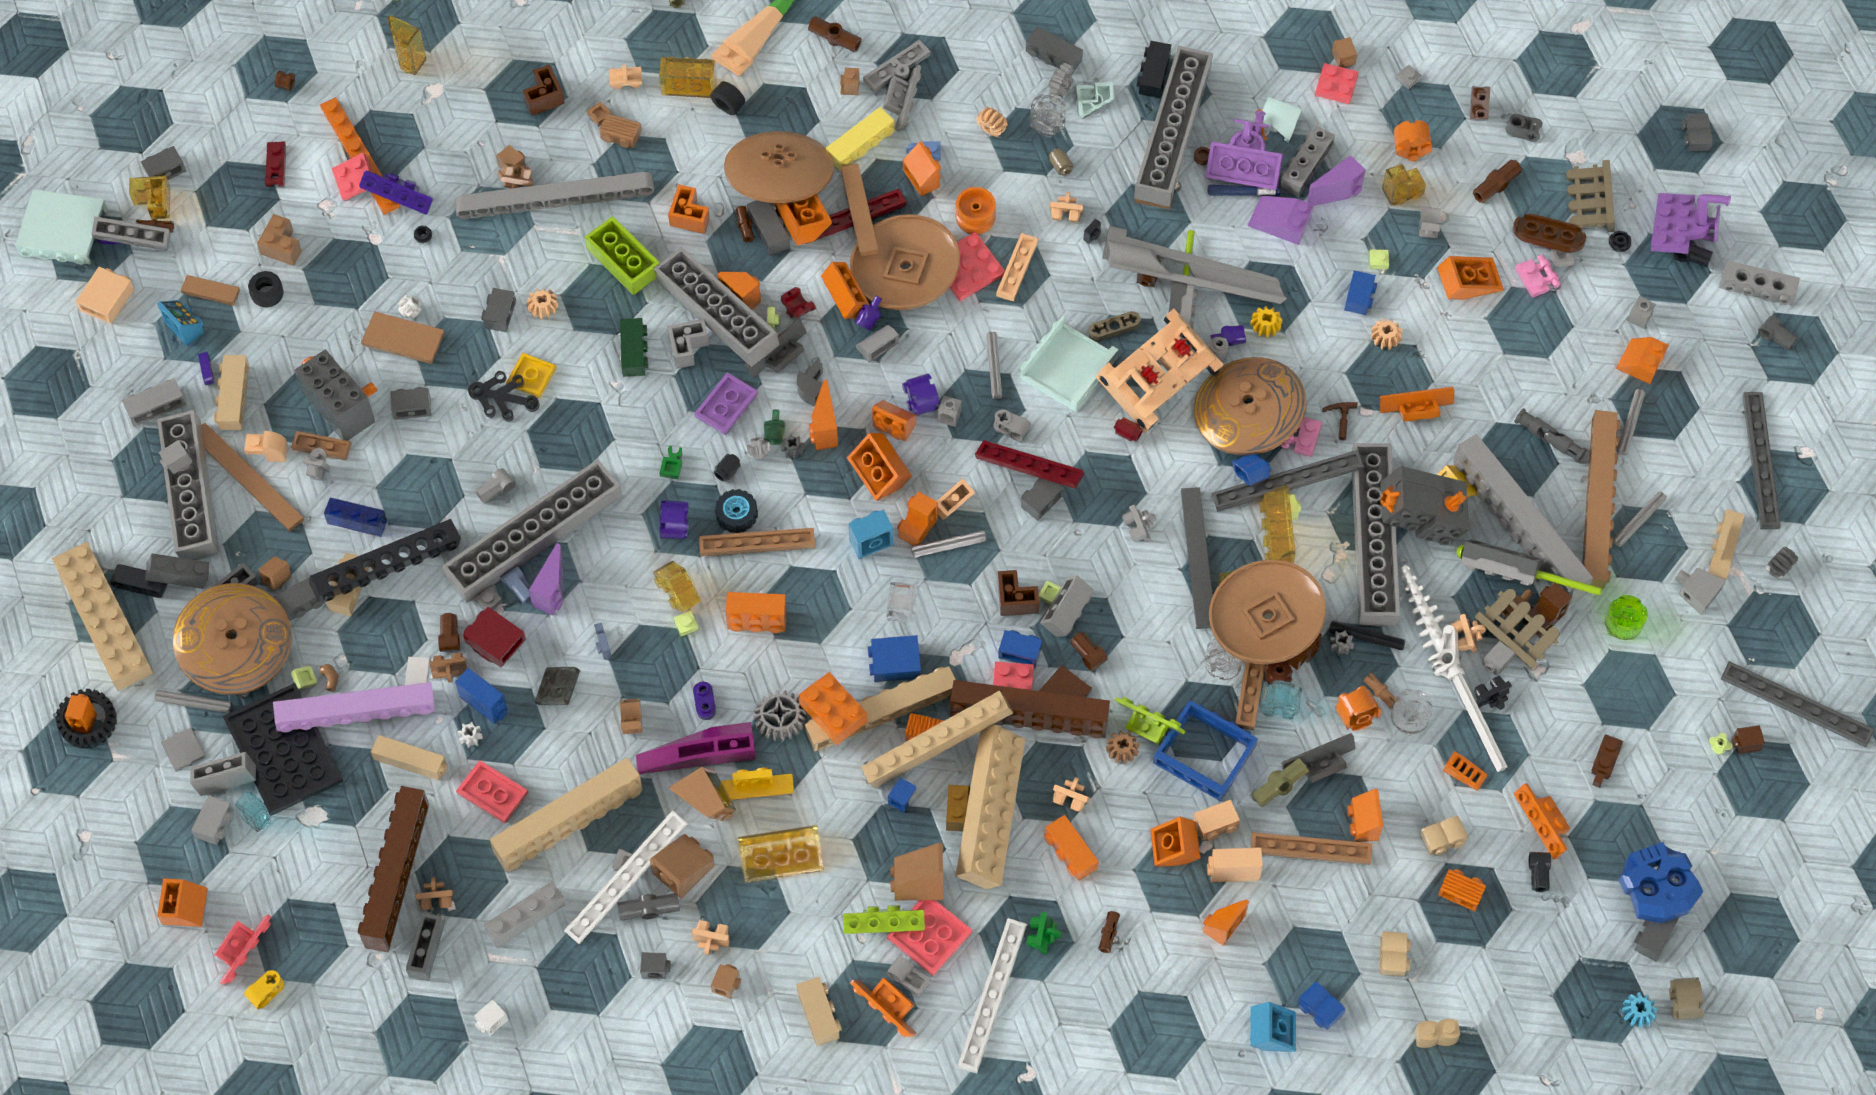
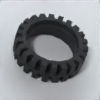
M80 689L78 694L88 696L91 703H97L104 708L105 720L103 724L90 734L79 735L72 732L65 719V713L70 698L66 696L64 698L65 702H61L59 704L60 709L56 711V725L62 737L72 746L77 745L78 748H83V746L91 748V745H94L96 747L99 746L98 742L104 743L106 737H111V731H115L117 714L112 702L104 693H99L95 689L93 692L91 689H86V692ZM75 692L70 693V695L78 696Z

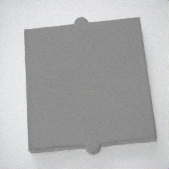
M191 728L179 734L175 733L173 737L161 742L175 772L188 765L192 766V763L205 757Z

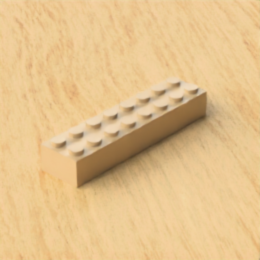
M88 542L53 557L52 560L117 691L152 675L153 672Z
M996 724L980 731L956 870L957 877L986 890L1002 885L1025 738Z
M628 757L489 839L494 855L505 872L516 870L524 861L534 859L541 851L551 849L556 842L569 838L578 829L586 828L591 821L604 817L608 811L613 808H619L626 800L636 798L643 791L640 775Z

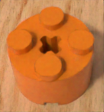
M1415 120V123H1409V121H1405L1395 127L1394 142L1397 155L1414 162L1419 160V157L1432 152L1430 129L1426 122Z
M1360 686L1349 694H1341L1338 697L1339 702L1335 707L1346 729L1349 730L1351 728L1352 731H1358L1370 726L1373 723L1371 720L1375 716L1378 719L1381 715L1379 705L1366 686Z

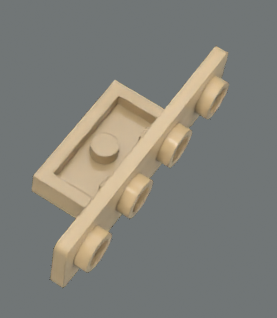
M1726 509L1722 523L1719 522L1716 533L1719 535L1718 539L1715 538L1711 549L1714 550L1708 573L1723 580H1726L1728 577L1744 514Z

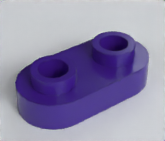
M698 682L693 688L696 712L700 719L710 720L716 714L713 689L708 682ZM704 688L706 691L700 692V689ZM704 706H708V707H709L708 710H703L702 708H703Z

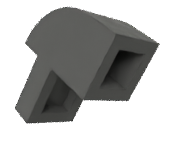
M817 360L813 365L808 366L805 373L799 371L797 375L798 394L803 401L815 407L823 384L818 381L823 373L822 363Z

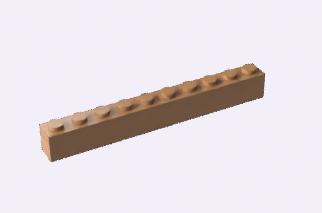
M1595 410L1591 423L1582 564L1593 577L1591 585L1604 589L1606 583L1610 582L1611 571H1608V565H1611L1612 560L1609 548H1612L1613 543L1610 531L1612 532L1614 527V520H1611V514L1613 515L1615 511V503H1612V498H1615L1616 486H1613V481H1616L1617 470L1614 469V464H1617L1618 453H1615V448H1618L1619 436H1616V431L1620 429V420H1617L1618 412Z

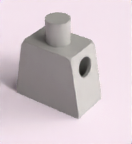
M1696 568L1691 576L1680 570L1675 577L1677 581L1683 584L1679 595L1700 615L1706 611L1726 582L1700 568Z

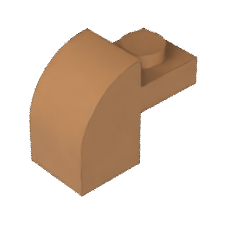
M640 698L620 700L621 730L623 734L642 733Z

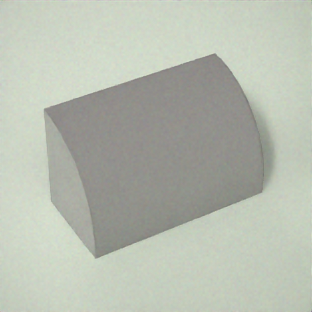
M886 325L858 343L856 348L869 363L899 344V334L891 326Z

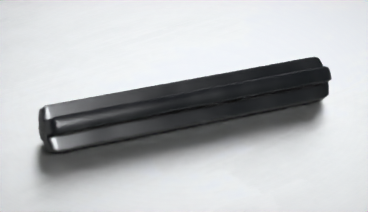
M1332 621L1329 627L1330 632L1335 633L1337 631L1341 633L1346 631L1353 638L1398 650H1403L1405 646L1404 639Z

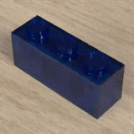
M332 497L329 498L324 511L327 524L382 537L387 523L384 510Z

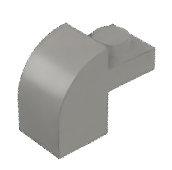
M1421 206L1420 237L1437 238L1440 231V208Z

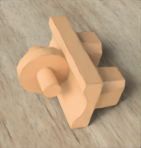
M624 64L622 68L609 69L610 87L614 89H621L623 86L639 88L642 85L641 67L627 68L626 64Z
M1066 192V197L1059 196V202L1050 201L1052 220L1060 221L1062 220V212H1069V221L1079 222L1080 215L1083 214V205L1070 204L1077 201V198L1070 197V192Z
M1466 614L1459 615L1460 620L1451 623L1458 631V634L1465 633V637L1458 639L1459 650L1466 651L1470 649L1472 653L1477 652L1474 636H1476L1477 640H1481V634L1486 631L1485 626L1478 625L1477 621H1473V627H1471Z
M1077 777L1074 778L1073 782L1066 779L1064 785L1071 787L1070 790L1058 785H1054L1053 788L1055 791L1054 803L1063 806L1066 797L1069 796L1074 798L1070 809L1081 812L1085 803L1088 804L1090 798L1075 792L1076 790L1083 792L1085 786L1078 784L1079 778Z
M699 920L697 927L692 930L693 941L699 942L698 947L705 949V955H710L711 950L718 951L719 946L729 947V929L727 925L718 924L715 933L709 931V922Z

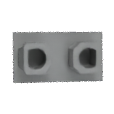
M313 449L310 453V459L304 458L303 463L307 466L306 475L310 476L311 479L323 481L324 472L330 471V466L325 463L327 454L323 449Z
M1135 505L1130 506L1131 511L1122 517L1127 526L1135 523L1137 525L1136 528L1129 531L1131 539L1134 542L1142 539L1146 542L1150 541L1151 537L1146 525L1149 529L1154 528L1155 514H1149L1147 510H1144L1142 517Z

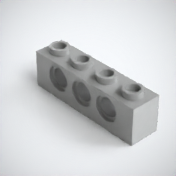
M94 216L91 235L93 239L167 251L170 231L166 228Z
M1727 260L1723 268L1719 288L1729 292L1742 293L1746 296L1759 297L1763 300L1779 302L1783 305H1792L1796 298L1800 278Z

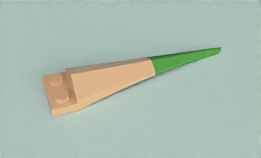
M795 0L773 1L726 38L723 44L712 53L711 59L740 77L751 66L763 45Z

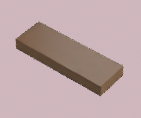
M190 275L186 276L181 288L182 294L234 306L240 292L239 287Z
M296 431L291 448L292 450L311 453L313 449L321 448L326 452L327 457L347 461L352 443L351 441Z

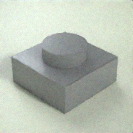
M1410 65L1396 74V79L1408 90L1420 81L1422 77Z
M1551 250L1550 257L1556 268L1574 265L1575 259L1571 253Z
M490 586L475 597V601L483 610L487 607L495 609L502 603V599Z

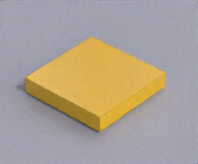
M522 352L506 384L511 382L515 375H521L524 379V385L515 389L541 398L557 367L555 364ZM517 379L515 383H520L522 380Z

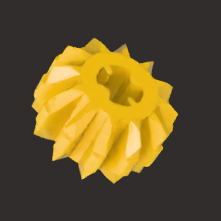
M1267 306L1264 307V310L1258 308L1257 312L1252 314L1251 326L1253 327V332H1259V337L1263 334L1266 338L1269 337V334L1275 336L1276 332L1281 330L1283 320L1280 318V312H1274V307L1271 310H1268Z

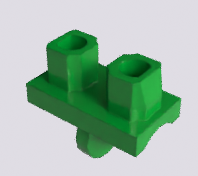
M1041 912V916L1031 917L1030 927L1032 930H1038L1037 935L1028 936L1027 945L1030 948L1038 949L1041 954H1047L1049 943L1054 944V940L1061 937V931L1057 930V924L1053 923V919L1048 917L1047 912Z

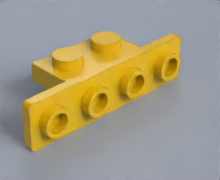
M764 767L758 768L756 771L738 770L736 773H732L733 780L721 781L731 800L794 793L792 774L772 775V769Z

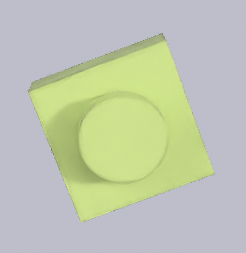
M1370 250V269L1389 268L1388 250Z
M768 307L767 324L774 330L775 326L779 325V314H776L775 307Z
M1295 494L1287 495L1285 505L1290 521L1298 519L1299 512H1301L1299 500L1296 501Z
M1046 581L1039 593V600L1051 605L1061 587Z
M692 611L673 617L681 637L699 630Z
M311 666L294 669L291 672L298 690L313 687L318 683Z

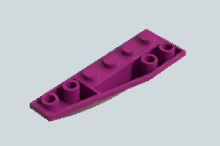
M751 722L710 727L636 755L638 774L756 759Z

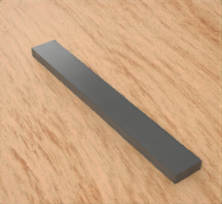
M1744 392L1742 396L1760 529H1780L1781 523L1763 392Z
M1355 450L1270 475L1271 477L1251 486L1243 483L1212 492L1216 510L1219 512L1364 469L1359 450Z
M1200 487L1181 488L1196 629L1211 628L1209 606L1213 596Z
M1731 661L1728 662L1721 676V680L1865 748L1875 730Z

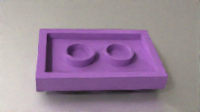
M726 373L694 415L697 419L726 435L758 395V391L731 374Z

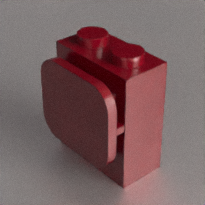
M487 607L484 611L482 610L477 615L474 623L466 627L463 634L465 643L471 646L475 653L488 662L495 663L500 668L504 666L526 640L523 630L490 607Z

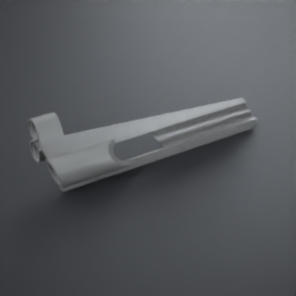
M1113 226L1108 228L1102 259L1108 260L1109 267L1276 304H1282L1287 299L1281 290L1279 280L1275 277L1126 237L1127 229ZM1158 259L1189 265L1193 277L1169 272Z

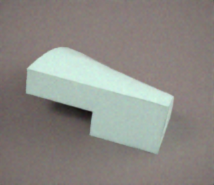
M1099 82L1094 85L1076 86L1079 118H1083L1114 101L1113 82Z
M1268 97L1263 108V112L1266 113L1263 122L1270 124L1271 129L1275 133L1278 131L1285 137L1284 141L1289 143L1302 109Z

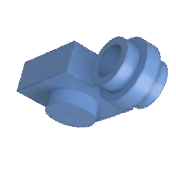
M922 141L925 147L928 146L931 150L933 159L941 161V141ZM909 143L906 147V153L909 154L917 143Z

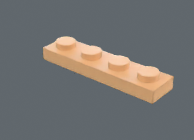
M1021 233L996 292L997 297L1014 302L1039 238Z

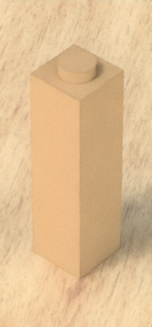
M378 735L371 750L373 760L438 781L442 775H445L448 768L443 755Z

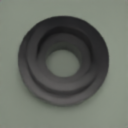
M418 226L414 231V239L418 243H427L432 238V231L427 226Z

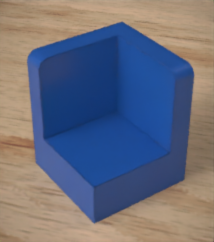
M900 777L888 795V804L905 813L909 808V800L916 791V786Z

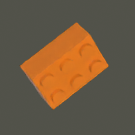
M727 592L726 621L729 630L735 632L750 630L756 633L761 631H770L771 633L786 632V594Z
M830 672L799 694V704L836 745H839L867 723V712Z

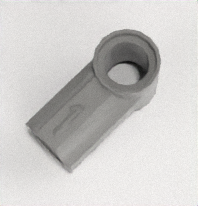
M504 468L495 471L491 479L478 487L475 492L479 499L486 504L500 493L505 494L515 487L516 482Z

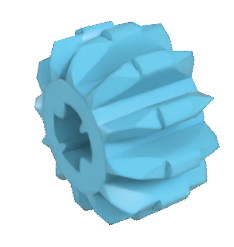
M1640 992L1637 993L1636 997L1631 994L1628 997L1629 1000L1623 1002L1625 1007L1622 1008V1013L1626 1014L1624 1020L1630 1019L1631 1026L1637 1023L1638 1027L1642 1028L1643 1024L1649 1026L1651 1021L1655 1020V1013L1658 1010L1656 1007H1653L1655 1000L1648 1001V994L1644 998Z

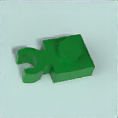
M669 446V457H663L659 474L660 477L678 480L682 467V460L680 459L683 454L682 448L679 447V451L673 453L672 446Z

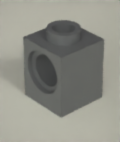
M642 952L641 977L666 979V973L670 972L671 960H667L666 953Z

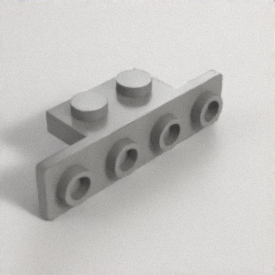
M917 65L911 71L908 82L896 76L891 78L883 108L898 115L895 126L896 131L906 127L908 124V113L913 107L912 99L917 92L916 84L921 78L920 65Z

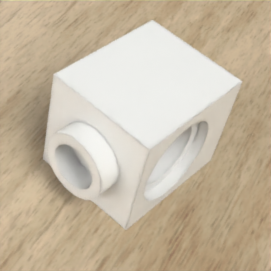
M491 1000L474 1015L477 1029L482 1034L486 1032L489 1036L508 1021L506 1013L494 1000Z

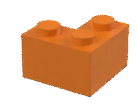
M678 185L668 213L669 225L705 234L710 220L709 207L696 205V188Z
M918 491L915 496H911L907 503L908 516L905 520L902 519L897 527L898 538L913 546L920 545L938 520V502Z

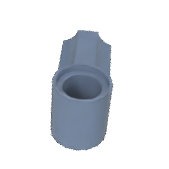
M516 566L501 576V580L509 591L512 590L523 605L532 602L529 593L531 586L526 581V577L519 567Z

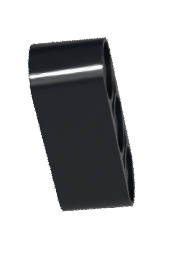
M122 564L116 565L110 580V584L118 589L156 598L163 597L168 585L167 583L145 580L146 570Z

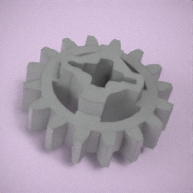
M1063 63L1060 69L1054 71L1048 85L1050 86L1048 94L1050 99L1058 102L1061 100L1062 95L1068 94L1074 80L1072 78L1073 66Z

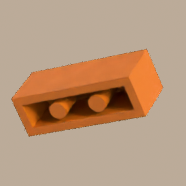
M831 262L821 275V278L844 319H857L861 308L865 304H870L847 263Z
M1065 815L1045 827V841L1049 846L1052 845L1055 848L1056 856L1060 861L1065 862L1067 865L1066 869L1072 877L1075 876L1079 881L1098 869L1099 861Z

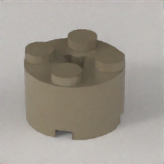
M1699 977L1670 980L1669 996L1670 1000H1673V1019L1703 1018L1704 1009H1700L1703 1003V996Z

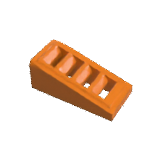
M1456 751L1453 752L1443 770L1476 791L1479 790L1488 774ZM1455 762L1458 763L1456 768L1453 767ZM1462 766L1465 767L1463 773L1459 771ZM1470 770L1472 771V774L1468 778L1466 775ZM1476 774H1477V775L1479 776V778H1478V780H1477L1476 783H1475V782H1473L1472 780L1474 779V777H1475Z

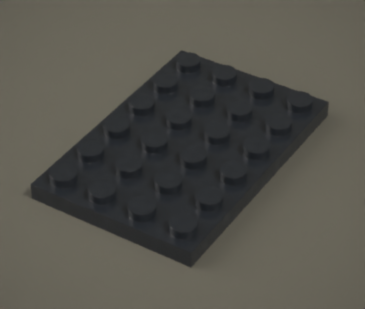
M295 683L223 716L239 752H246L256 765V781L254 783L270 816L343 782L317 727H312L308 730L294 729L290 732H277L273 702L302 698Z

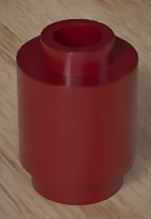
M1125 417L1121 420L1118 419L1114 425L1115 434L1130 442H1137L1143 432L1139 424Z

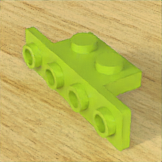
M1115 697L1114 699L1121 706L1133 711L1125 726V729L1158 745H1160L1168 728L1183 735L1185 733V730L1180 727L1181 723L1173 719L1169 722L1165 720L1164 715L1156 711L1152 714L1149 712V708L1141 704L1137 707L1133 705L1134 702L1126 697H1123V699Z
M888 905L887 909H879V906H868L867 910H863L861 913L843 914L844 933L921 931L925 929L924 910L904 911V908H899V905Z

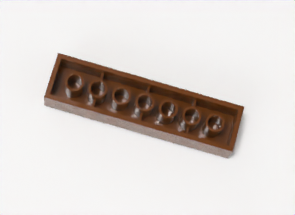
M953 680L950 717L1000 691L1007 699L1013 714L994 723L996 725L1007 724L1015 728L1030 727L1037 731L1045 729L1051 730L1054 733L1067 732L1075 736L1090 735L1092 738H1106L1110 700Z
M401 786L400 791L395 794L394 804L396 805L394 811L391 810L390 827L384 833L385 844L379 851V866H375L374 884H371L369 887L368 896L370 898L363 908V915L365 916L363 922H360L358 926V934L366 949L388 953L429 809V802L424 790Z

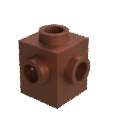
M1285 661L1268 664L1264 669L1265 676L1263 681L1278 693L1293 680L1291 678L1293 670Z

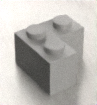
M704 319L667 326L676 369L695 365L692 349L709 346Z

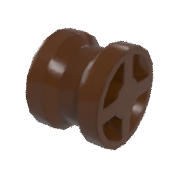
M279 70L275 77V87H283L285 90L291 91L295 83V74H286L284 71Z

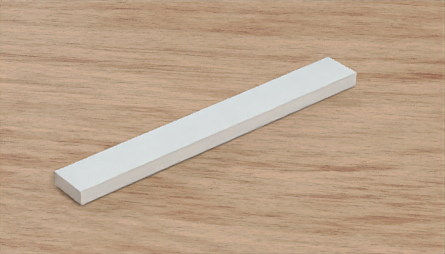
M672 810L564 931L580 945L651 866L650 859L667 847L688 823Z
M1007 919L958 1063V1068L978 1073L1027 928L1026 923Z

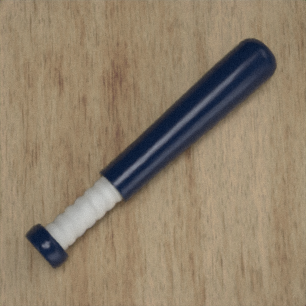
M1208 185L1207 193L1210 196H1257L1261 194L1280 197V186H1278L1277 190L1255 186Z

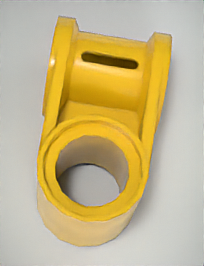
M274 970L267 971L246 989L244 996L260 1010L283 990L284 981L278 972Z

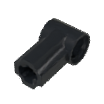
M1690 240L1688 254L1673 253V257L1680 262L1691 261L1707 267L1713 252L1696 246Z
M1529 852L1528 865L1529 870H1531L1532 890L1535 892L1549 891L1551 853Z

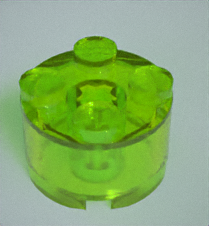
M1623 595L1613 600L1605 616L1607 633L1621 640L1636 639L1642 632L1648 617L1646 606L1644 607L1640 599L1631 595Z

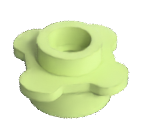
M1719 733L1717 737L1709 739L1712 750L1718 755L1732 749V743L1727 740L1725 733Z

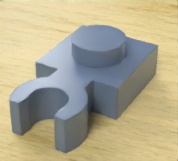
M602 622L594 624L599 642L595 643L598 654L602 653L604 660L612 658Z

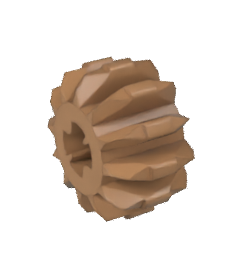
M1120 730L1119 735L1113 733L1112 739L1107 740L1106 752L1109 753L1110 759L1115 758L1116 764L1119 760H1122V763L1125 765L1127 759L1132 762L1134 756H1138L1139 751L1137 749L1139 748V743L1136 742V736L1130 737L1129 731L1124 735Z

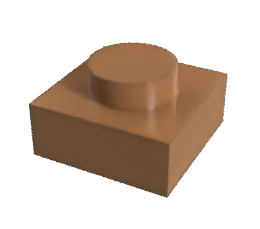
M599 102L587 111V115L598 127L602 125L606 113L612 114L602 102Z

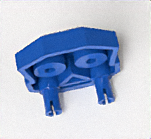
M1664 842L1630 853L1625 861L1619 882L1624 893L1631 897L1637 919L1664 923L1687 915L1701 897L1703 889L1698 879L1690 870L1692 864L1686 853L1674 851L1665 846ZM1672 879H1677L1678 883H1674ZM1649 888L1651 892L1647 893L1644 889Z

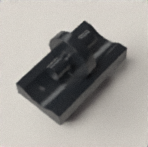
M1497 676L1490 681L1493 689L1488 691L1485 684L1475 687L1474 692L1478 698L1476 703L1479 708L1489 704L1490 708L1496 706L1499 710L1505 708L1504 702L1508 701L1507 694H1509V688L1512 685L1509 681L1505 682L1500 676Z

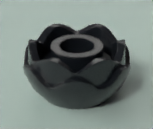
M1616 231L1609 236V245L1616 252H1625L1631 247V237L1625 231Z

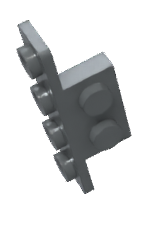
M800 319L794 321L778 335L780 344L752 367L745 363L751 377L754 378L766 367L778 373L805 351L803 345L797 342L807 333Z
M1349 733L1285 760L1281 763L1282 770L1300 758L1309 770L1305 775L1313 783L1346 769V761L1341 755L1355 750L1354 736L1352 733Z

